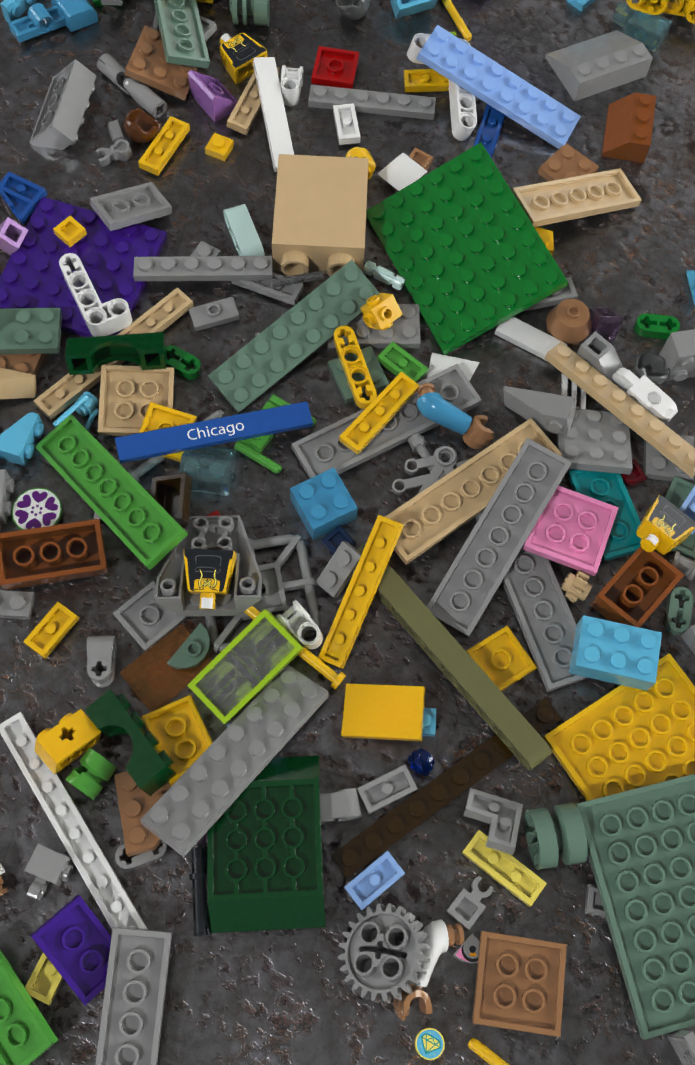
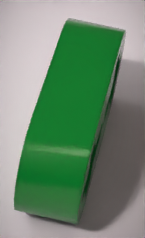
M641 314L634 324L636 334L648 338L668 339L671 333L678 332L680 329L678 319L673 316L659 314Z
M166 346L167 356L171 357L174 354L176 358L167 360L166 367H173L174 373L188 380L197 379L201 375V362L197 357L176 346ZM193 365H195V370L191 368L189 371H187L186 366L192 367Z

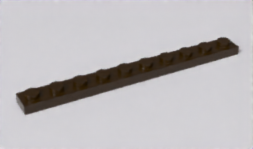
M546 697L522 714L540 735L562 719ZM495 734L331 854L332 859L345 878L348 879L514 756V754Z

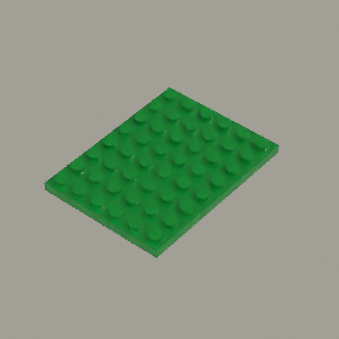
M481 142L366 210L368 220L399 275L405 278L404 284L415 304L419 305V311L444 355L568 285L564 274Z

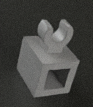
M37 844L24 870L36 876L26 895L41 901L49 882L62 886L63 881L67 882L72 875L74 869L72 865L73 860L70 857Z

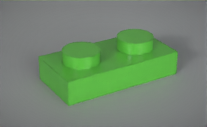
M393 341L377 356L378 362L397 376L400 372H403L416 383L420 382L428 373L429 368Z

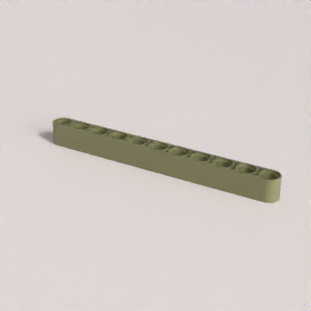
M367 542L356 549L362 553ZM387 564L375 593L377 598L522 765L532 771L552 754L549 745L393 568Z

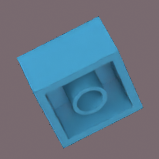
M334 467L290 488V500L313 540L330 533L339 525L342 527L357 519L358 507Z

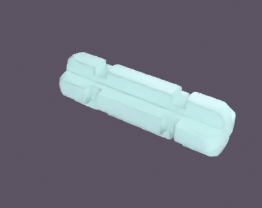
M372 261L365 263L363 268L365 274L369 276L374 275L373 278L387 285L392 284V287L397 290L403 288L405 278L399 275L394 276V272L380 265L377 267L376 263Z

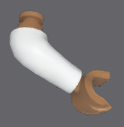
M441 919L432 921L423 928L422 931L427 933L428 937L422 943H426L431 947L430 950L423 952V955L429 958L430 962L422 963L421 967L427 973H418L416 977L421 984L420 986L413 982L410 984L412 989L411 995L402 990L401 1001L393 998L394 1010L400 1020L404 1021L409 1015L410 1003L416 997L419 1000L420 1011L425 1014H432V1003L428 994L423 991V987H427L438 958L442 953L447 952L448 946H454V943L456 945H463L464 931L460 923H455L452 927L451 924L445 925Z

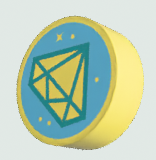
M424 1028L417 1033L414 1045L417 1053L422 1058L435 1060L443 1053L445 1043L439 1031L434 1028Z

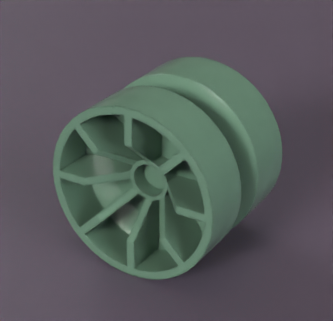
M575 803L555 805L552 817L546 807L525 811L526 840L531 860L537 870L557 867L559 856L565 865L585 863L587 861L586 830L580 811Z

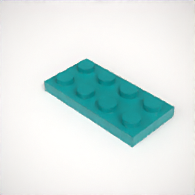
M576 469L568 471L567 478L573 491L619 507L601 559L602 562L633 554L641 546L640 542L642 539L636 535V530L641 521L621 475L618 473Z

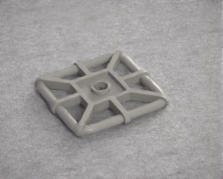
M285 534L256 540L248 538L254 556V550L288 544L274 563L258 565L262 576L261 590H265V593L262 594L261 600L252 606L260 612L266 609L272 615L282 614L290 608L286 604L284 592L304 589L310 618L320 627V614L314 588L316 580L312 578L307 547L303 537L299 534ZM297 549L302 579L282 582L280 569L293 551ZM244 612L234 616L221 635L218 636L216 617L205 616L212 650L219 653L231 643L226 641L240 622L252 618ZM307 631L304 634V639L317 635L316 631Z

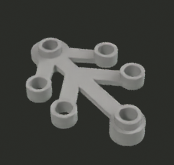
M441 446L435 450L433 456L417 460L413 458L408 459L405 462L404 470L409 475L416 474L420 468L434 467L430 474L405 480H394L392 491L396 495H402L408 489L422 486L418 494L437 482L443 471L446 476L454 470L453 467L457 462L456 451L449 446ZM446 455L449 457V461L443 462L440 457ZM413 463L416 469L410 470L407 465ZM400 483L404 486V488L402 490H397L395 488V485Z

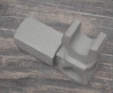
M119 120L108 123V130L113 145L110 148L101 147L95 150L98 158H100L98 160L101 167L108 166L114 160L128 161L132 158L133 152L127 141L123 125Z

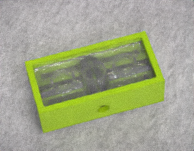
M264 609L187 686L225 725L252 701L305 647L269 610Z

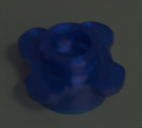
M424 749L413 750L411 752L412 756L409 755L407 758L411 768L419 774L428 776L429 771L433 770L434 758Z

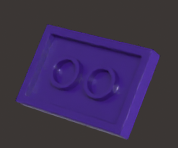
M77 895L30 936L80 1001L86 1005L105 988L111 935L81 896Z

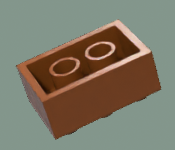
M640 546L598 593L590 605L609 621L640 628L682 579L684 574L657 552H646Z

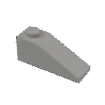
M504 386L503 394L506 407L526 420L532 418L539 428L544 431L568 435L575 416V397Z

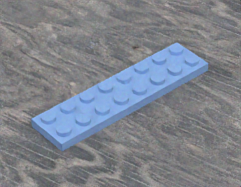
M439 25L436 26L416 58L558 149L563 145L565 146L581 117Z

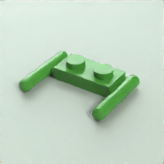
M273 394L269 402L267 401L261 410L291 404ZM312 417L314 426L316 424V419ZM275 434L240 440L235 444V450L272 472L279 474L282 470L281 465L261 454Z

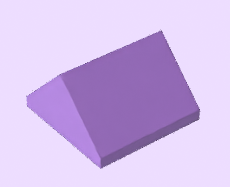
M192 70L188 72L191 96L214 122L232 113L238 100L218 78Z

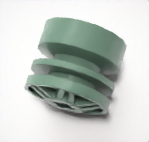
M229 0L233 25H239L240 15H243L244 25H248L249 16H253L255 26H269L270 0Z

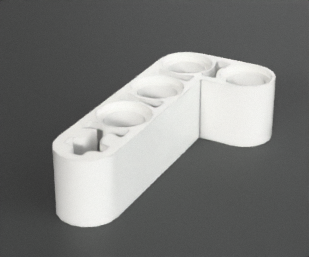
M67 253L60 258L59 265L64 279L92 336H108L131 325L132 316L126 300L116 298L102 304L80 258L74 253Z

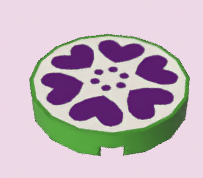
M33 488L20 494L12 508V518L19 530L59 525V521L64 513L62 503L57 495L45 488Z

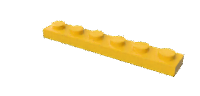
M378 515L320 651L319 659L344 669L401 534L403 524Z

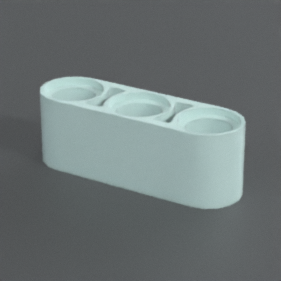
M242 204L223 210L225 222L238 255L265 256L262 243L246 205Z

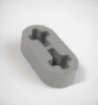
M161 841L163 846L159 848L158 854L155 855L153 851L134 856L132 863L128 864L126 861L121 860V857L125 856V844H123L116 850L115 861L122 869L133 870L164 858L169 847L165 842Z

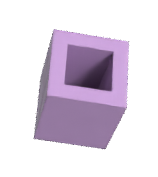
M7 217L0 224V249L9 255L15 253L23 242L28 229Z

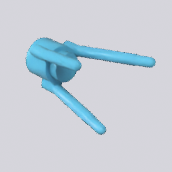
M83 392L77 401L53 422V425H59L76 410L81 416L86 417V415H90L85 425V429L89 432L95 417L99 414V410L96 408L99 405V400L90 392Z

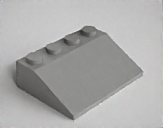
M618 30L562 48L545 56L574 102L646 77L653 59L642 42Z

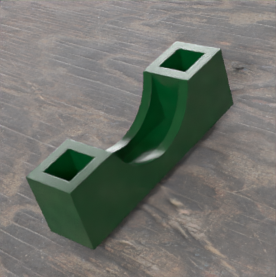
M164 332L67 338L65 359L69 375L94 374L101 365L119 360L136 363L142 370L166 369L167 349Z
M109 689L86 708L85 712L97 729L109 738L120 734L130 735L133 751L126 770L138 787L152 796L176 775V772L171 767L174 761L165 750L160 752L156 745L159 744L158 739L151 731L146 732L142 726L145 725V722L137 712L132 713L129 710L131 706L129 700L122 693L117 695Z

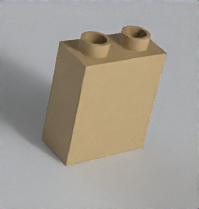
M279 154L272 233L273 271H282L285 275H292L294 277L297 274L301 276L304 273H312L314 271L318 273L322 270L323 274H328L331 277L349 261L353 260L363 272L369 158Z

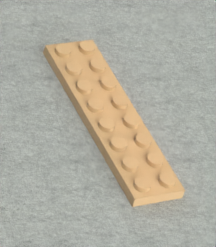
M532 418L385 516L404 525L394 551L405 565L485 510L527 438L560 456L562 455Z

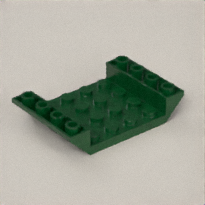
M319 755L273 758L207 831L208 909L211 933L326 927Z

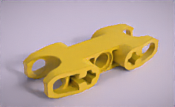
M626 0L629 7L634 10L651 15L668 13L686 17L688 22L695 24V0H673L672 2H669L670 0H638L639 3H632V0Z

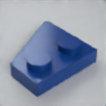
M8 172L0 181V196L18 221L24 225L33 214L40 199L48 194L45 188Z

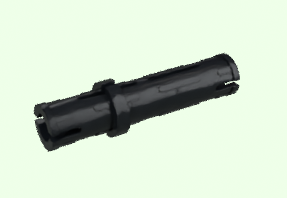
M207 846L193 847L190 850L192 874H189V880H192L193 937L212 935L208 909Z

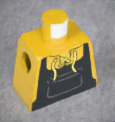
M226 33L220 38L221 62L236 84L254 73V57H268L267 49L245 33H240L233 38Z
M659 495L644 515L636 530V535L642 539L640 545L646 552L656 550L661 555H665L689 537L695 529V521L662 495Z
M184 549L187 589L191 594H200L199 609L215 610L216 595L229 594L237 554L234 550Z

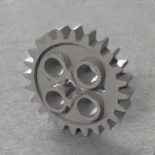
M377 903L376 912L368 906L366 907L367 916H363L358 912L357 918L359 922L357 924L352 921L348 922L352 930L351 932L342 933L347 938V942L339 943V947L343 948L345 953L339 955L338 959L346 962L340 968V971L348 974L344 981L350 985L353 984L351 989L357 994L361 992L362 998L368 1000L371 997L372 1001L378 1004L381 998L384 1002L390 1004L392 995L395 999L402 1000V990L411 995L412 989L410 984L412 982L420 986L421 983L416 976L418 973H427L421 965L422 963L430 962V959L424 956L423 952L430 950L431 947L426 943H422L428 937V934L424 931H419L423 924L418 920L414 921L415 915L411 912L406 914V909L401 906L396 910L393 904L388 903L385 909L383 905ZM377 930L375 940L370 942L369 936L371 932ZM404 933L403 942L396 946V938ZM368 947L382 952H385L388 949L396 954L407 953V957L399 958L389 954H381V956H379L378 954L371 951L361 952V948ZM371 959V968L369 971L364 972L365 963ZM398 963L399 971L395 976L391 977V968L394 964Z

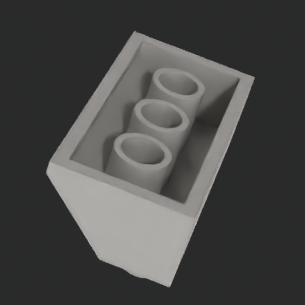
M76 59L52 78L32 133L30 144L63 150L69 145L73 146L78 140L79 135L77 132L84 122V112L90 105L88 100L95 90L94 82L97 75Z

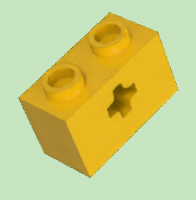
M80 709L74 714H66L59 721V724L52 729L46 728L36 737L34 751L55 775L85 754L88 748L92 749L99 744L101 731L97 729L90 718Z

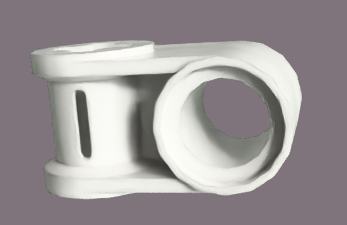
M282 65L280 84L283 102L286 106H295L300 101L304 77L303 66H300V68H289L286 65Z
M296 599L288 610L282 615L278 614L276 616L282 625L306 649H316L322 644L323 634ZM307 631H316L317 635L313 641L307 642L304 640V634Z

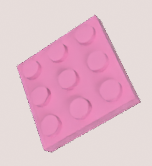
M558 486L524 543L522 550L595 576L619 507Z

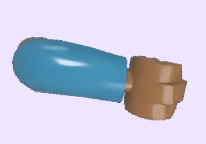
M424 383L418 387L419 398L416 402L417 408L425 418L463 435L464 442L473 449H482L495 438L493 436L494 432L484 427L488 421L487 416L477 415L472 419L471 416L443 399L439 393H436L432 383Z

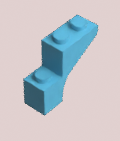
M33 412L26 414L0 434L1 460L26 466L28 459H31L34 455L35 444L38 438H41L44 433V424L39 414Z

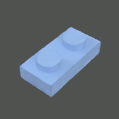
M386 851L349 882L344 889L362 911L400 879L405 872L391 854Z

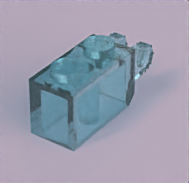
M624 2L617 3L615 10L617 13L613 15L612 20L615 24L617 23V25L623 27L622 33L642 42L647 49L656 52L666 39L672 24L671 20L661 15H651L634 10Z

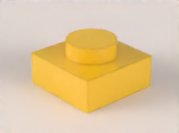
M214 133L205 147V154L225 161L234 147V140Z
M72 216L67 217L53 228L55 235L69 247L87 235L86 229Z

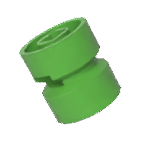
M88 748L80 759L81 766L74 767L65 780L86 796L95 800L103 789L102 782L109 781L118 768L103 756Z

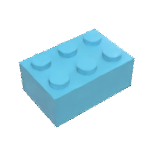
M583 615L576 625L569 674L647 691L656 683L662 632Z

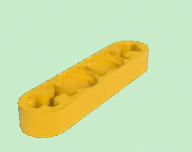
M339 326L334 331V345L355 403L359 408L366 409L377 397V392L355 332L349 326ZM341 335L348 338V346H345L344 339L340 338ZM354 353L358 358L355 361H348L345 359V355ZM355 373H362L365 376V379L362 381H355L352 378V375ZM363 388H365L366 396L370 397V400L366 401L365 398H362Z

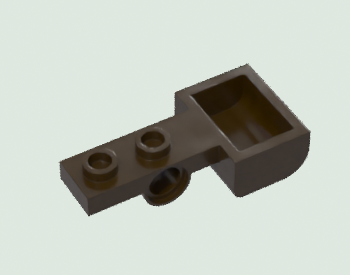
M186 472L152 478L151 489L146 491L182 528L188 526L192 478ZM95 512L94 519H99L101 524L105 523Z

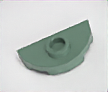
M201 623L167 662L168 666L176 670L189 669L192 667L196 668L205 661L210 652V638L207 629Z

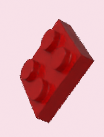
M319 46L311 84L353 89L360 52Z

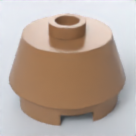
M566 299L550 310L546 318L548 334L568 344L567 346L579 344L580 341L590 334L592 329L589 309L582 301L577 299Z

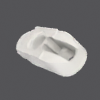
M620 368L613 374L612 380L614 384L661 422L667 423L677 414L678 410L675 402L645 375L639 379L630 370Z

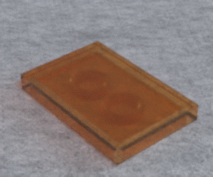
M183 624L119 672L150 712L161 708L185 689L212 661L208 655L205 661L196 668L176 670L167 665V662L190 636L189 631Z

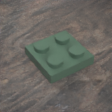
M372 347L363 348L361 351L378 393L383 391L389 385V382ZM354 353L345 355V359L348 361H355L358 358ZM339 357L328 361V368L345 403L348 404L355 401ZM355 373L352 375V378L355 381H362L365 379V376L362 373ZM365 388L362 389V398L367 397Z

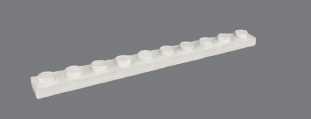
M19 712L1 723V736L111 929L120 927L148 930L58 773L54 775L34 751L36 736L23 713Z

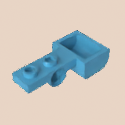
M51 0L52 7L46 9L41 3L33 4L28 10V16L8 22L10 31L20 43L63 26H67L70 32H73L99 21L97 12L88 0Z

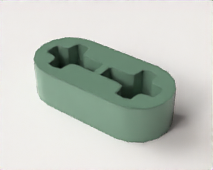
M677 587L668 595L664 627L672 635H681L690 626L693 594L688 588ZM679 594L682 595L683 600H686L681 604L680 608L678 607L679 599L676 598ZM677 614H679V623L683 624L679 628L676 627V623L672 622L677 617Z

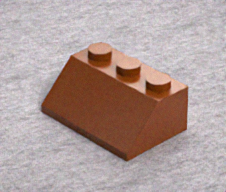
M635 92L609 104L601 156L644 163L651 146L656 104L655 95Z

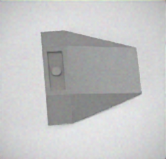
M240 515L190 516L188 526L183 528L188 535L171 550L157 576L154 600L156 603L185 617L237 616L261 600L262 576ZM184 549L234 550L236 552L237 559L229 594L216 595L215 610L199 609L200 594L188 592Z

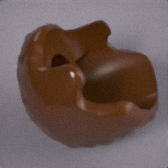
M140 108L130 110L124 120L126 134L133 141L140 144L151 142L161 128L159 121Z

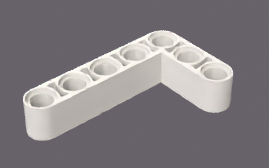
M415 34L407 51L410 61L424 64L416 58L431 34ZM461 39L462 41L470 45L468 41ZM448 80L452 134L457 140L466 141L477 124L475 96Z

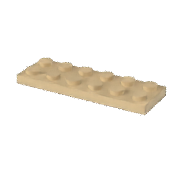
M621 168L520 186L511 190L534 227L638 207L642 201Z

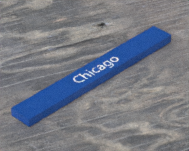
M301 402L116 437L115 443L121 464L312 427L313 421L308 402Z

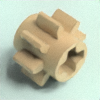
M580 570L575 575L569 572L561 585V589L566 591L564 597L573 603L577 599L584 601L593 586L587 582L590 576Z

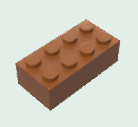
M99 519L0 533V586L4 590L109 574L102 525Z

